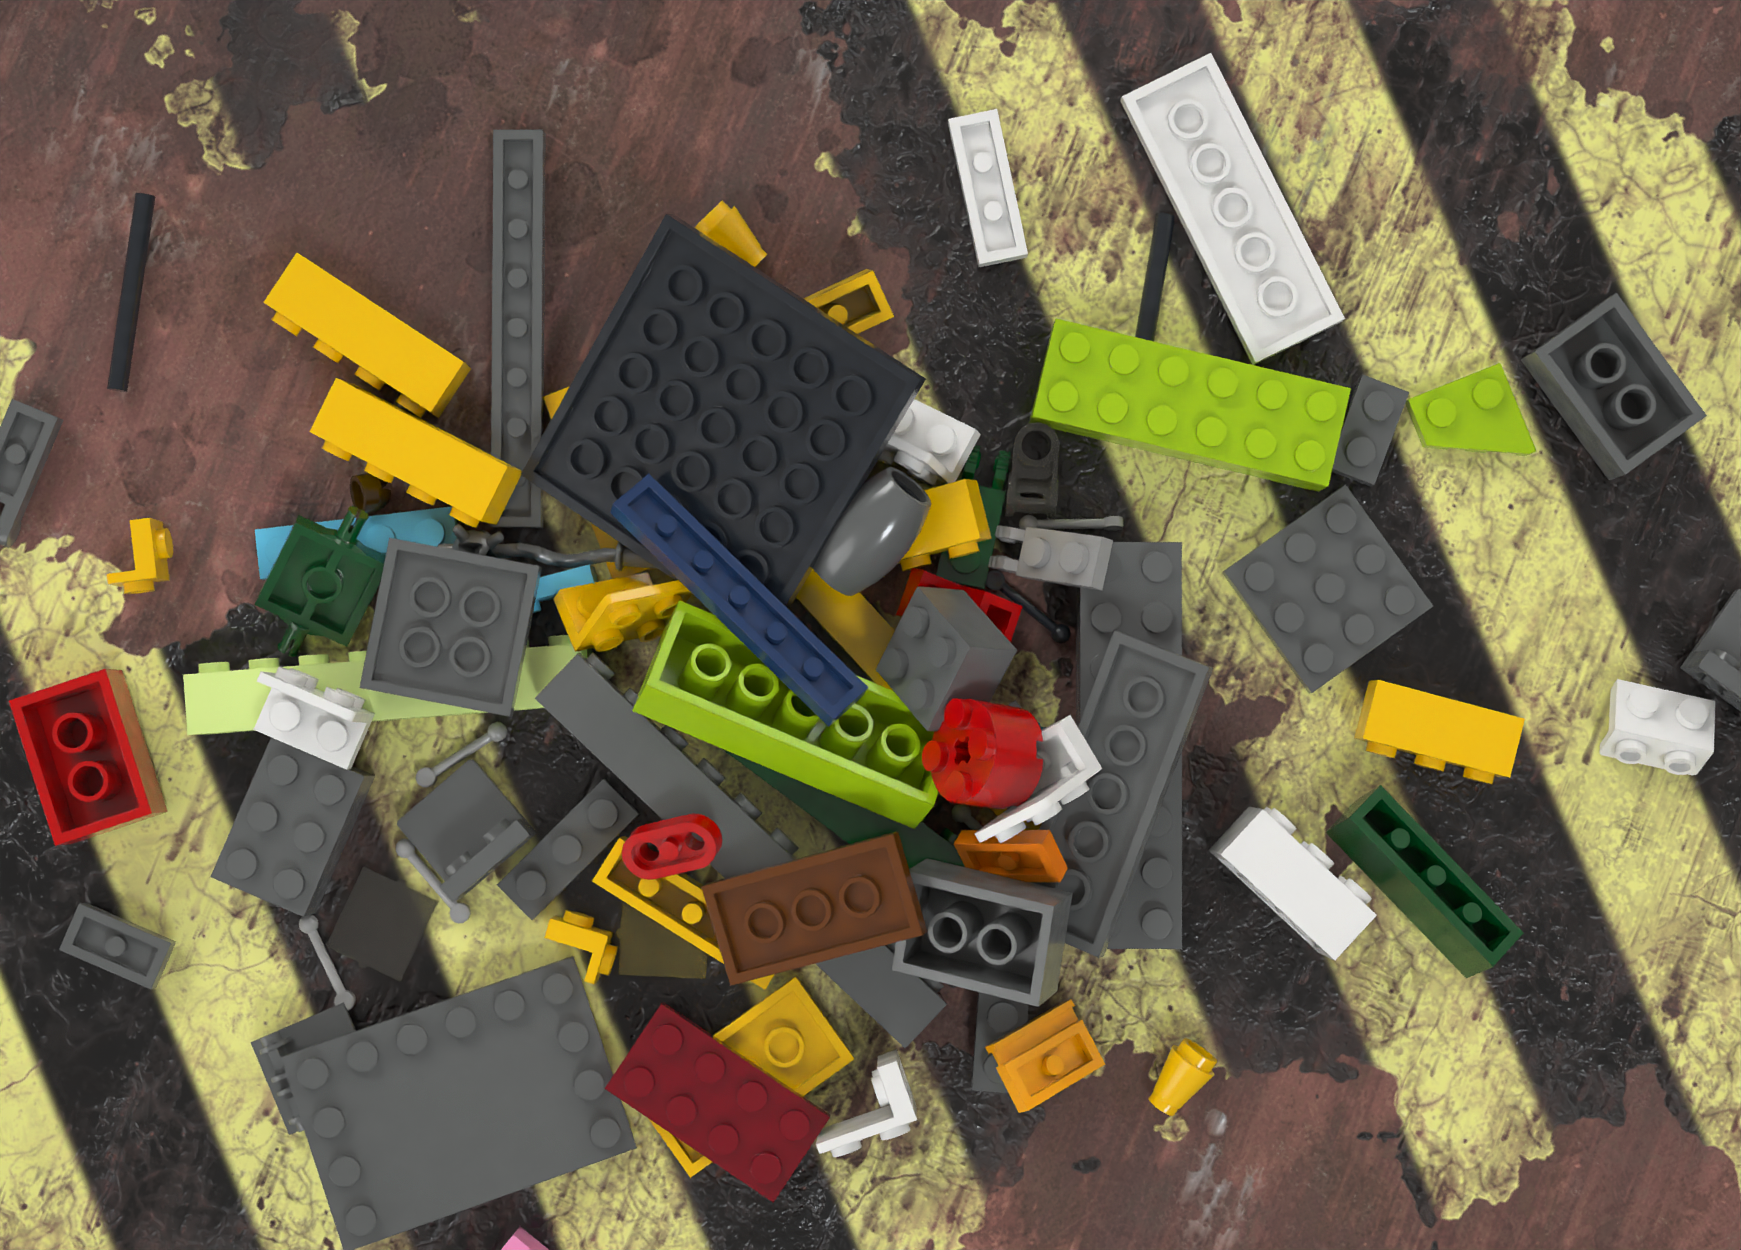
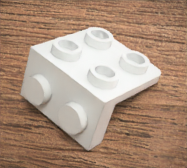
M1071 715L1041 730L1043 742L1036 741V758L1044 759L1043 769L1034 792L1025 803L1017 807L1011 806L974 834L980 843L993 836H996L999 843H1002L1026 828L1023 821H1033L1035 825H1038L1062 810L1058 801H1061L1063 805L1067 804L1090 789L1086 780L1099 772L1102 767Z

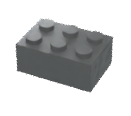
M1617 293L1596 305L1521 359L1522 363L1608 480L1627 474L1707 416Z
M271 737L210 877L302 917L315 914L375 775L354 766L350 770H346Z
M928 858L909 869L928 932L922 936L896 942L892 970L1037 1007L1057 992L1072 892Z

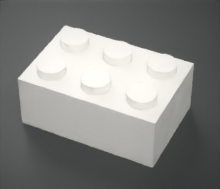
M1248 807L1209 851L1318 953L1336 960L1377 916L1367 906L1372 898L1352 879L1348 878L1346 880L1341 875L1338 878L1329 871L1334 862L1313 843L1309 845L1305 841L1300 844L1292 837L1291 834L1297 828L1275 808L1271 810L1268 807L1264 810Z

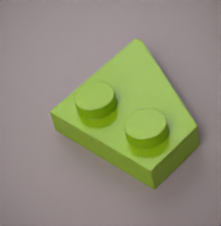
M1501 363L1406 400L1405 405L1423 448L1464 449L1470 452L1511 453L1517 456H1527L1536 452Z

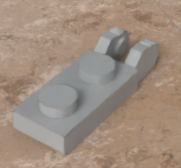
M997 525L995 536L1000 541L1023 544L1019 561L1002 555L990 556L989 568L1015 573L1016 576L1030 580L1103 590L1113 540L1100 536L1026 527V530Z

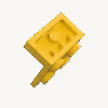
M645 572L595 582L594 584L590 583L560 589L553 600L575 652L595 648L597 652H603L613 649L628 640L639 638L640 642H650L660 638L678 601L681 600L686 603L693 593L679 580L653 585L649 573Z

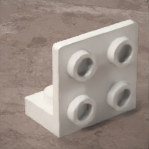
M914 399L878 460L888 465H892L893 461L908 469L907 473L932 487L936 480L949 484L956 481L981 434L975 428Z
M279 666L276 673L261 671L257 682L271 687V690L253 730L346 770H350L375 713L362 708L365 699L339 688L335 690L326 687L325 691H321L315 688L318 682L317 678L293 668L288 670Z
M897 1049L879 1055L877 1070L872 1071L873 1077L871 1081L882 1108L823 1128L816 1140L819 1154L831 1150L833 1157L843 1156L862 1147L860 1141L870 1136L880 1134L881 1140H888L910 1131L909 1124L917 1120V1107Z

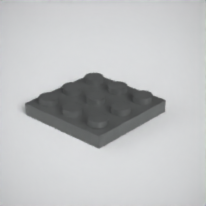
M1346 485L1336 490L1222 572L1309 694L1319 689L1433 607L1432 603Z
M389 538L359 688L513 717L542 567Z

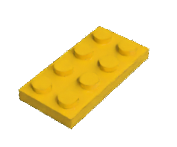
M797 975L713 1035L802 1096L809 1093L855 1059V1056ZM650 1120L690 1178L712 1163L711 1160Z

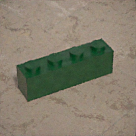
M1381 785L1357 799L1325 832L1466 979L1494 967L1523 934V931Z

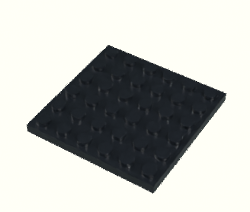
M666 214L521 475L674 580H678L610 513L612 504L650 474L789 609L813 570L831 532L852 499L863 486L926 378L676 215Z

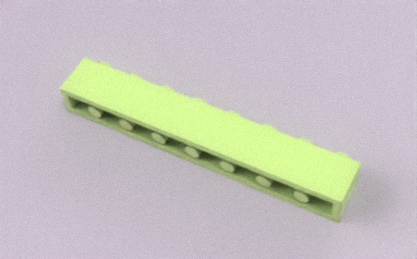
M568 635L548 637L549 646L529 647L528 639L514 711L544 708L535 697L578 652L587 659L592 654V648L575 652ZM367 651L348 652L349 662L329 663V654L298 656L299 666L283 667L288 670L293 668L317 678L318 682L315 688L321 691H325L326 687L335 690L339 688L365 699L362 708L375 713L372 722L488 713L359 688ZM279 658L248 660V670L230 671L229 662L198 664L199 673L184 674L187 735L256 731L253 729L271 690V687L257 682L261 671L276 673L280 666Z

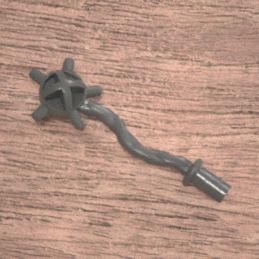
M460 524L453 527V532L457 537L454 543L438 544L437 546L508 560L506 558L509 557L530 558L561 568H577L589 564L615 562L618 571H622L624 566L658 569L620 542H618L616 549L602 548L577 554H561L540 546L523 543L499 544L504 539L502 533L497 532L491 535L486 530H465Z

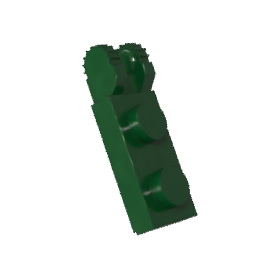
M975 445L964 465L961 480H973L981 457L979 445ZM1000 450L999 455L996 456L991 488L979 486L992 539L977 542L979 551L969 555L950 559L948 551L941 552L937 576L960 585L984 590L990 556H992L996 539L995 533L997 525L999 526L1006 491L1002 490L1011 452Z

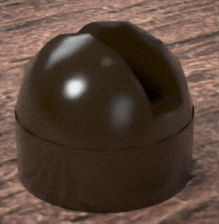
M369 473L352 476L350 479V495L354 507H358L357 512L360 513L362 509L368 514L384 508L389 503L391 497V490L382 489L388 482Z

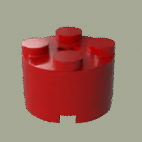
M954 698L946 705L944 721L939 730L934 731L932 740L924 746L922 764L925 770L931 771L932 779L938 792L950 802L993 809H1005L1009 806L1017 807L1029 799L1041 777L1044 759L1036 758V741L1043 742L1042 731L1035 717L1023 708L973 699Z

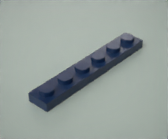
M650 474L612 504L610 513L828 727L865 694L868 686Z

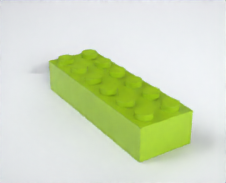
M1056 318L1051 329L1029 423L1319 492L1329 485L1351 388Z
M681 600L678 601L663 630L632 709L633 712L913 829L919 825L933 808L938 795L931 771L925 770L922 764V751L926 743L932 740L934 731H927L894 691L857 676L868 686V689L854 705L828 727L714 614Z

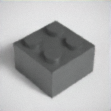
M917 586L876 670L927 731H938L944 721V711L950 700L958 698L984 702L991 701L1017 649L964 590Z

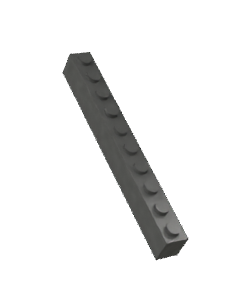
M578 652L535 697L550 714L663 820L692 813L702 814L713 820L721 831L723 841L720 851L710 865L724 878L797 859L793 854L799 847L782 830L777 827L770 833L757 821L762 812L745 795L740 792L734 799L720 786L726 778L707 759L703 758L697 764L683 751L689 743L681 734L667 725L660 729L650 718L632 711L638 694L632 688H629L623 694L609 680L615 672L595 653H592L586 659ZM692 832L695 839L704 841L701 836ZM896 942L815 963L904 1048L947 1005L939 993L944 987L941 982L892 970Z

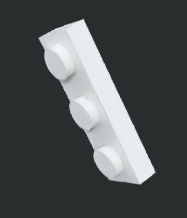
M997 109L948 119L978 267L1027 258V246Z

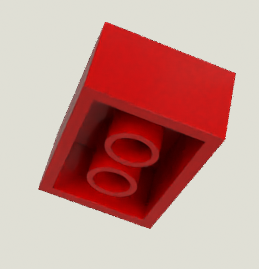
M105 668L9 700L55 846L73 844L168 812L122 670Z

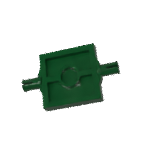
M350 506L348 508V512L338 530L326 528L298 515L256 598L254 605L278 615L289 625L277 646L278 650L285 654L292 639H294L288 653L289 657H296L298 655V651L307 634L324 636L347 647L380 585L386 555L363 545L357 539L362 527L369 518L368 514L361 509L354 525H351L356 517L358 507Z

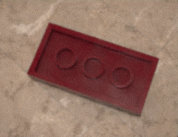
M664 1002L661 1003L604 1088L773 1203L830 1118L829 1113Z

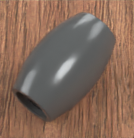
M888 467L864 482L842 514L826 541L813 569L829 586L847 596H853L875 584L898 564L917 539L931 507L929 496L913 479L895 468Z

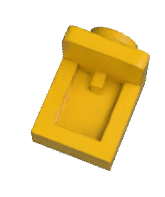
M152 518L130 520L135 570L107 574V582L109 585L123 586L124 594L155 591L154 582L170 581L167 558H172L173 556L171 533L168 528L163 529V522Z
M565 910L564 917L555 915L550 918L544 938L592 952L584 982L595 984L599 980L600 974L609 976L618 949V947L610 945L613 932L593 927L594 918L591 916Z

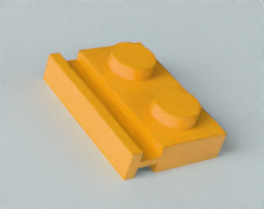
M1072 999L1061 1002L985 1047L988 1054H993L998 1064L995 1068L1019 1113L1029 1111L1105 1065L1083 1020H1078L1072 1009L1075 1006Z

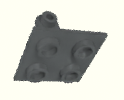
M344 1002L251 1042L289 1135L304 1131L281 1056L356 1031Z

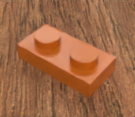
M962 830L954 842V846L964 866L970 869L1025 882H1061L1068 869L1050 830H1022L1002 843H999L996 836L980 843L974 834L978 830Z

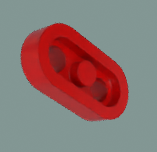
M692 813L639 826L631 833L623 844L622 859L631 873L647 880L693 871L708 866L714 860L722 847V834L717 824L702 814ZM692 832L701 836L704 841L695 839ZM647 843L654 844L659 852L652 851Z

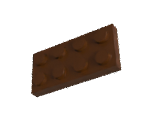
M898 831L701 886L730 986L911 939L928 932Z

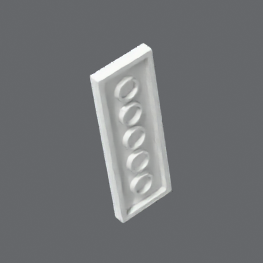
M1209 53L1122 96L1120 102L1252 365L1342 322L1345 318L1212 54Z

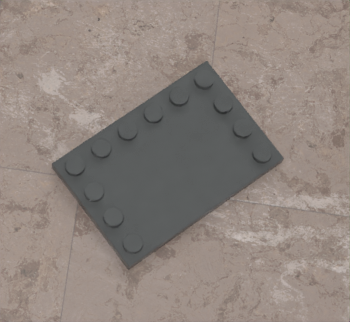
M574 956L281 1056L343 1250H355L637 1148L622 1101L604 1089L613 1074Z

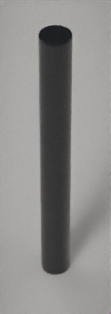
M135 193L107 389L120 392L128 391L156 198L145 193Z
M1156 213L1135 333V337L1149 341L1155 340L1175 223V216L1171 214Z

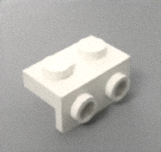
M1617 679L1611 688L1609 731L1600 743V754L1616 758L1626 764L1639 763L1665 769L1669 773L1676 775H1697L1714 752L1715 701Z

